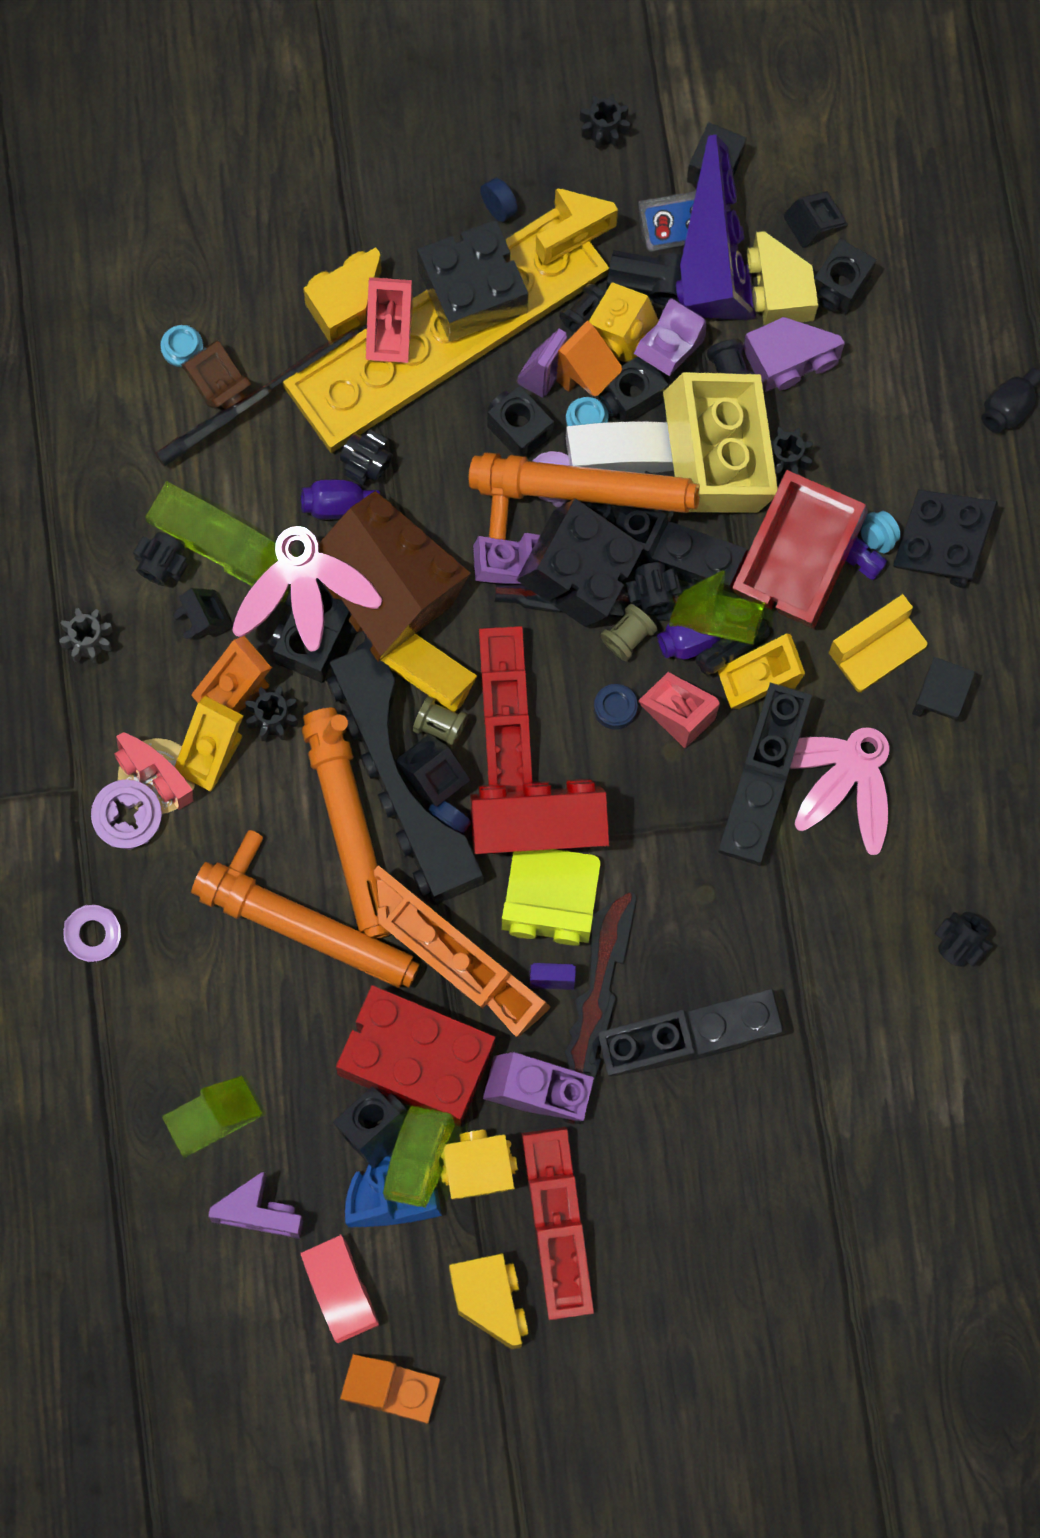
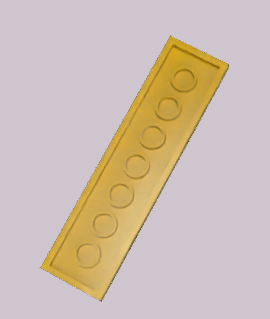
M554 208L505 239L511 252L510 261H515L528 291V313L449 342L427 290L413 298L408 363L366 360V328L299 373H295L284 380V389L330 453H333L345 445L354 433L359 435L583 292V288L587 284H595L606 277L609 273L607 264L588 241L543 265L536 254V235L539 234L540 229L547 223L556 219L563 221L557 208Z

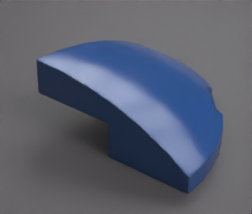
M420 1122L408 1125L413 1133L376 1167L372 1168L369 1165L364 1175L360 1171L355 1172L348 1189L345 1205V1222L348 1227L396 1225L442 1216L430 1153L423 1126Z

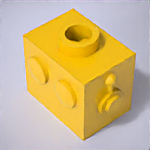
M613 282L589 320L617 360L626 363L637 357L634 352L640 340L659 321L647 295Z
M486 1129L459 1134L461 1142L443 1145L440 1157L443 1159L444 1165L440 1172L442 1183L446 1182V1186L449 1185L452 1200L514 1190L512 1174H515V1170H518L516 1157H512L510 1153L511 1142L506 1140L505 1135L487 1137Z

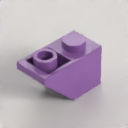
M783 317L747 333L743 351L755 374H761L762 386L764 391L767 392L776 387L778 390L788 389L798 383L801 376L814 370L816 373H823L833 368L839 362L838 359L841 357L845 343L840 335Z
M515 1052L493 1056L483 1099L525 1112L584 1121L594 1077Z

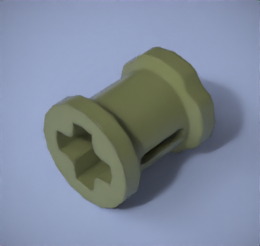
M629 604L625 608L626 614L610 631L605 629L600 637L604 644L624 661H628L632 657L631 651L647 635L652 636L657 631L654 622L640 608L633 604Z
M428 696L416 717L413 732L420 734L422 731L445 741L446 746L453 749L463 732L468 719V713L462 711L457 714L435 704V698Z

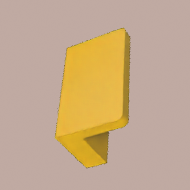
M903 594L832 642L829 654L857 692H863L927 647V641L909 619L913 607Z
M414 634L381 659L392 671L430 697L435 698L437 702L453 712H456L463 705L477 675L417 634Z

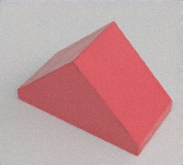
M369 277L366 360L408 363L413 309L412 280Z
M667 672L638 700L640 705L684 748L688 747L716 720L720 705L715 696L670 672Z

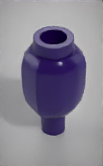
M318 480L310 487H302L301 489L302 513H311L314 518L319 520H339L352 506L374 491L379 493V490H362L356 483L347 480Z
M706 612L687 614L670 621L665 632L657 635L659 647L665 658L674 656L681 660L697 656L707 648L710 649L714 643L721 639L722 634L737 629V623L732 613L717 618Z

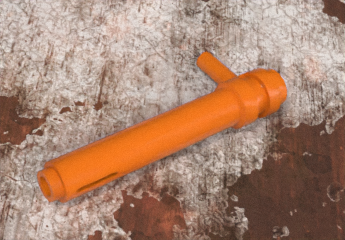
M489 452L484 453L483 456H474L469 468L470 488L479 490L481 495L492 496L489 538L506 540L509 498L522 499L524 495L573 500L575 498L583 502L688 513L690 509L696 510L700 501V496H698L700 485L693 483L691 478L528 461L526 456L509 455L505 459L498 453Z
M336 708L318 709L304 715L305 725L301 729L304 741L310 743L311 750L308 752L311 768L317 770L358 930L369 937L377 940L391 935V933L378 922L377 880L374 875V870L378 864L350 762L354 758L350 742L345 741L343 735L347 731L348 721L345 716L337 713Z
M251 830L246 833L229 867L219 862L215 865L205 862L199 870L191 890L192 894L200 897L199 902L213 907L215 904L223 907V913L236 919H239L241 916L398 988L402 985L410 988L420 967L419 963L413 961L414 956L256 885V879L245 875L263 840L259 833Z

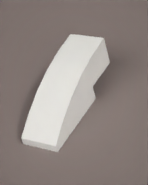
M610 422L566 427V444L570 466L645 473V470L651 473L674 470L667 422Z

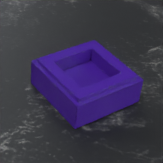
M533 963L531 965L530 988L574 990L575 966L573 964Z

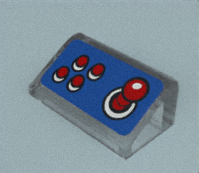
M696 191L638 201L642 240L647 251L685 245Z

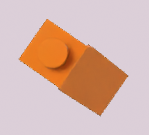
M588 320L558 350L556 381L568 392L578 383L590 395L596 397L622 371L621 364L596 328Z
M242 636L232 641L191 696L197 703L204 696H207L239 713L246 707V701H254L260 696V687L265 689V691L268 689L269 684L264 677L272 667L249 640Z
M353 1355L340 1400L428 1424L440 1378L398 1367L396 1363Z

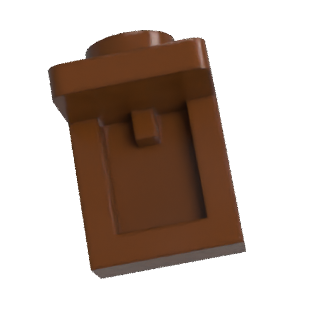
M215 340L181 363L209 407L222 405L224 409L233 406L246 396L242 390L251 384L246 376L240 374L219 340Z

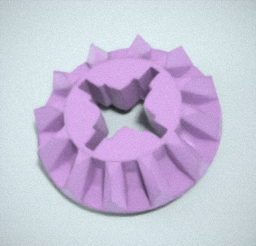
M118 780L105 786L98 793L92 805L91 820L97 835L111 847L131 850L142 844H148L149 840L159 830L162 810L156 794L148 786L135 780ZM117 800L128 809L134 806L137 808L143 804L134 814L137 829H134L132 825L129 826L126 822L120 824L115 822L120 816L118 806L115 803Z

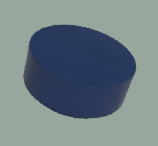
M493 178L481 186L480 192L484 204L494 218L504 222L517 213V202L514 194L504 181Z
M611 684L603 687L598 692L594 701V714L601 725L617 730L627 727L634 720L637 712V699L628 687L621 684Z
M443 801L437 807L431 804L427 810L429 814L442 824L462 835L472 824L470 819L446 801Z

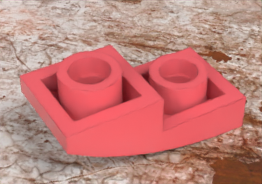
M125 732L116 736L119 751L114 753L127 776L134 773L139 782L143 783L156 775L157 778L153 779L152 782L164 802L172 799L178 810L193 802L192 788L166 758L148 744Z
M342 1235L300 1253L323 1315L337 1344L379 1325L367 1289L359 1278L347 1241Z

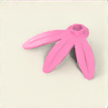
M298 526L290 527L284 530L276 541L275 552L279 561L273 564L251 588L238 610L232 631L236 636L242 637L257 628L275 610L283 598L288 585L291 584L292 610L298 632L306 648L314 652L320 647L324 630V606L317 583L318 578L339 596L362 607L376 609L381 605L382 598L372 583L358 570L339 559L319 553L318 540L310 530ZM300 540L305 545V551L301 556L295 557L291 553V546L295 541Z
M861 728L854 731L847 741L830 737L799 738L790 769L813 768L835 764L818 780L803 801L795 820V827L799 831H804L825 818L840 804L853 784L857 782V816L862 840L870 855L880 853L887 831L888 802L879 767L885 763L889 755L888 741L881 732L873 728ZM861 743H872L876 751L872 754L865 753L861 749Z

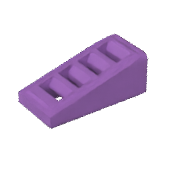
M558 329L534 350L518 375L517 382L519 385L542 398L548 394L557 379L558 350L567 342L565 331Z

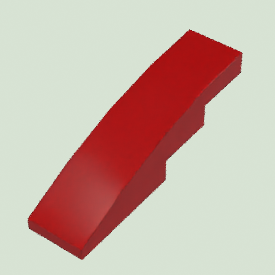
M522 626L479 628L488 785L503 784L507 788V792L523 791V783L532 782Z
M560 1127L522 1133L548 1318L553 1320L594 1314L567 1128Z

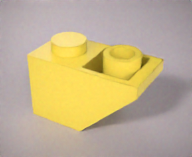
M765 231L756 232L753 248L747 249V261L750 273L757 274L758 287H753V302L755 312H762L764 326L783 317L797 322L814 321L818 301L812 265Z

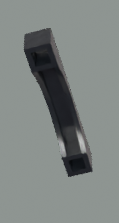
M371 644L331 661L330 669L332 676L326 678V682L335 702L343 700L349 715L345 717L348 721L347 730L351 739L354 741L360 738L366 753L360 755L369 779L377 777L384 791L377 794L386 817L395 816L401 831L395 833L398 845L404 857L412 855L418 870L412 872L418 890L422 897L430 894L435 906L483 885V875L466 837L445 826L429 814L409 792L397 771L390 750L388 736L390 711L396 693L395 679L387 664L381 660L377 662L370 651L373 645Z

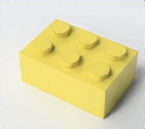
M682 373L663 392L675 477L691 478L693 483L700 485L698 508L696 510L690 509L689 512L758 513L773 500L778 489L761 374Z

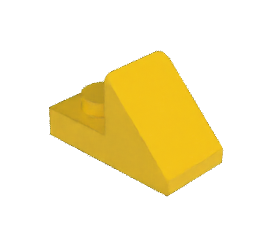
M556 189L555 206L563 221L560 219L553 220L540 229L539 234L536 235V254L543 265H546L611 230L617 224L618 208L614 202L564 189Z
M786 633L725 664L723 668L718 670V674L730 708L741 709L765 697L770 682L795 689L805 675V671L792 636Z
M204 696L197 704L174 766L185 779L211 792L241 742L242 735L237 731L243 715Z

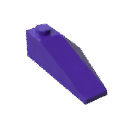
M717 134L709 135L706 143L680 264L681 280H678L676 283L677 296L680 304L703 318L751 320L756 319L752 276L749 271V264L744 265L737 245L741 243V240L745 239L744 232L734 210L731 211L730 204L737 202L728 146Z

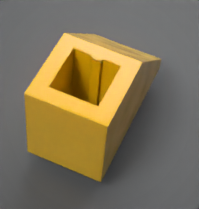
M376 247L366 253L360 251L351 255L342 267L331 273L325 271L317 274L303 288L305 305L329 341L339 336L343 337L351 330L354 332L367 324L369 277L379 278L381 274V256Z
M503 1254L449 1265L458 1314L510 1349L521 1348L520 1337L528 1335V1329L523 1308L514 1310L511 1292L519 1290L514 1264L505 1265Z

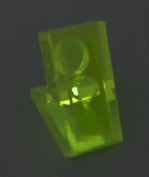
M722 570L684 590L679 595L670 618L669 626H682L699 633L754 644L763 620L765 604L724 596L725 570Z
M242 1076L204 1087L199 1090L201 1096L162 1116L183 1158L263 1116Z

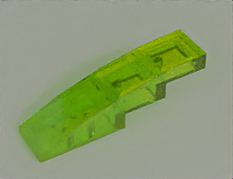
M168 481L165 482L145 516L148 524L184 541L186 548L223 566L224 572L251 586H254L259 578L273 564L279 561L275 552V542ZM291 584L288 585V588L283 598L281 599L282 602H285L287 595L291 589Z

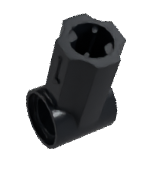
M613 250L606 288L608 289L613 282L650 296L653 302L662 306H666L670 299L679 302L676 283L678 280H681L680 264L682 255L663 253L655 258Z

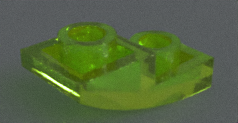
M414 1106L410 1107L390 1160L383 1190V1196L386 1200L426 1208L443 1172L438 1160L455 1126L452 1114Z

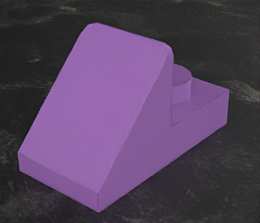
M670 299L657 325L640 340L634 354L670 376L703 343L706 337V320L674 299Z
M261 1172L210 1207L208 1216L213 1223L300 1239L303 1225L302 1216L294 1214L295 1207L269 1202L267 1209L260 1208L266 1182L264 1172Z

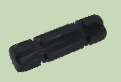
M762 617L752 618L744 623L741 628L735 629L714 643L710 649L707 648L698 654L696 663L703 674L710 675L723 668L727 662H732L754 647L755 643H760L770 634V628Z

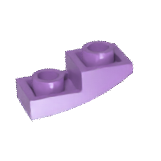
M524 533L520 542L478 536L473 545L475 581L521 584L516 579L540 535Z

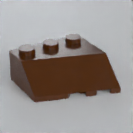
M376 491L352 506L319 543V553L339 559L358 570L372 583L382 598L381 605L378 608L370 609L344 599L326 586L332 597L342 600L352 615L349 621L357 632L364 631L373 644L370 651L377 662L451 608L471 574L454 557L443 550Z

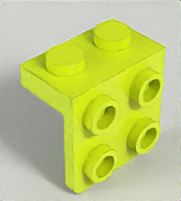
M556 849L513 852L501 930L509 931L510 935L524 939H534L536 935L551 937L554 942L564 945L575 946L579 945L580 942L589 943L600 869L599 858L595 855Z

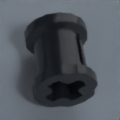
M587 284L583 288L584 294L570 309L566 308L560 313V318L564 325L573 334L587 320H590L605 295V292L594 284ZM588 308H592L586 316L583 315Z
M740 339L722 341L707 350L708 360L714 362L717 373L753 374L747 371L741 353L744 346Z

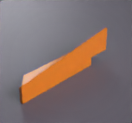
M379 865L374 870V875L377 880L378 922L381 926L482 1009L487 1004L516 1037L521 1036L549 1010L550 1006L384 869Z

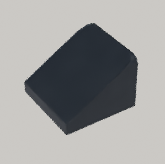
M827 191L798 198L784 214L785 221L803 248L818 243L843 230L848 225Z

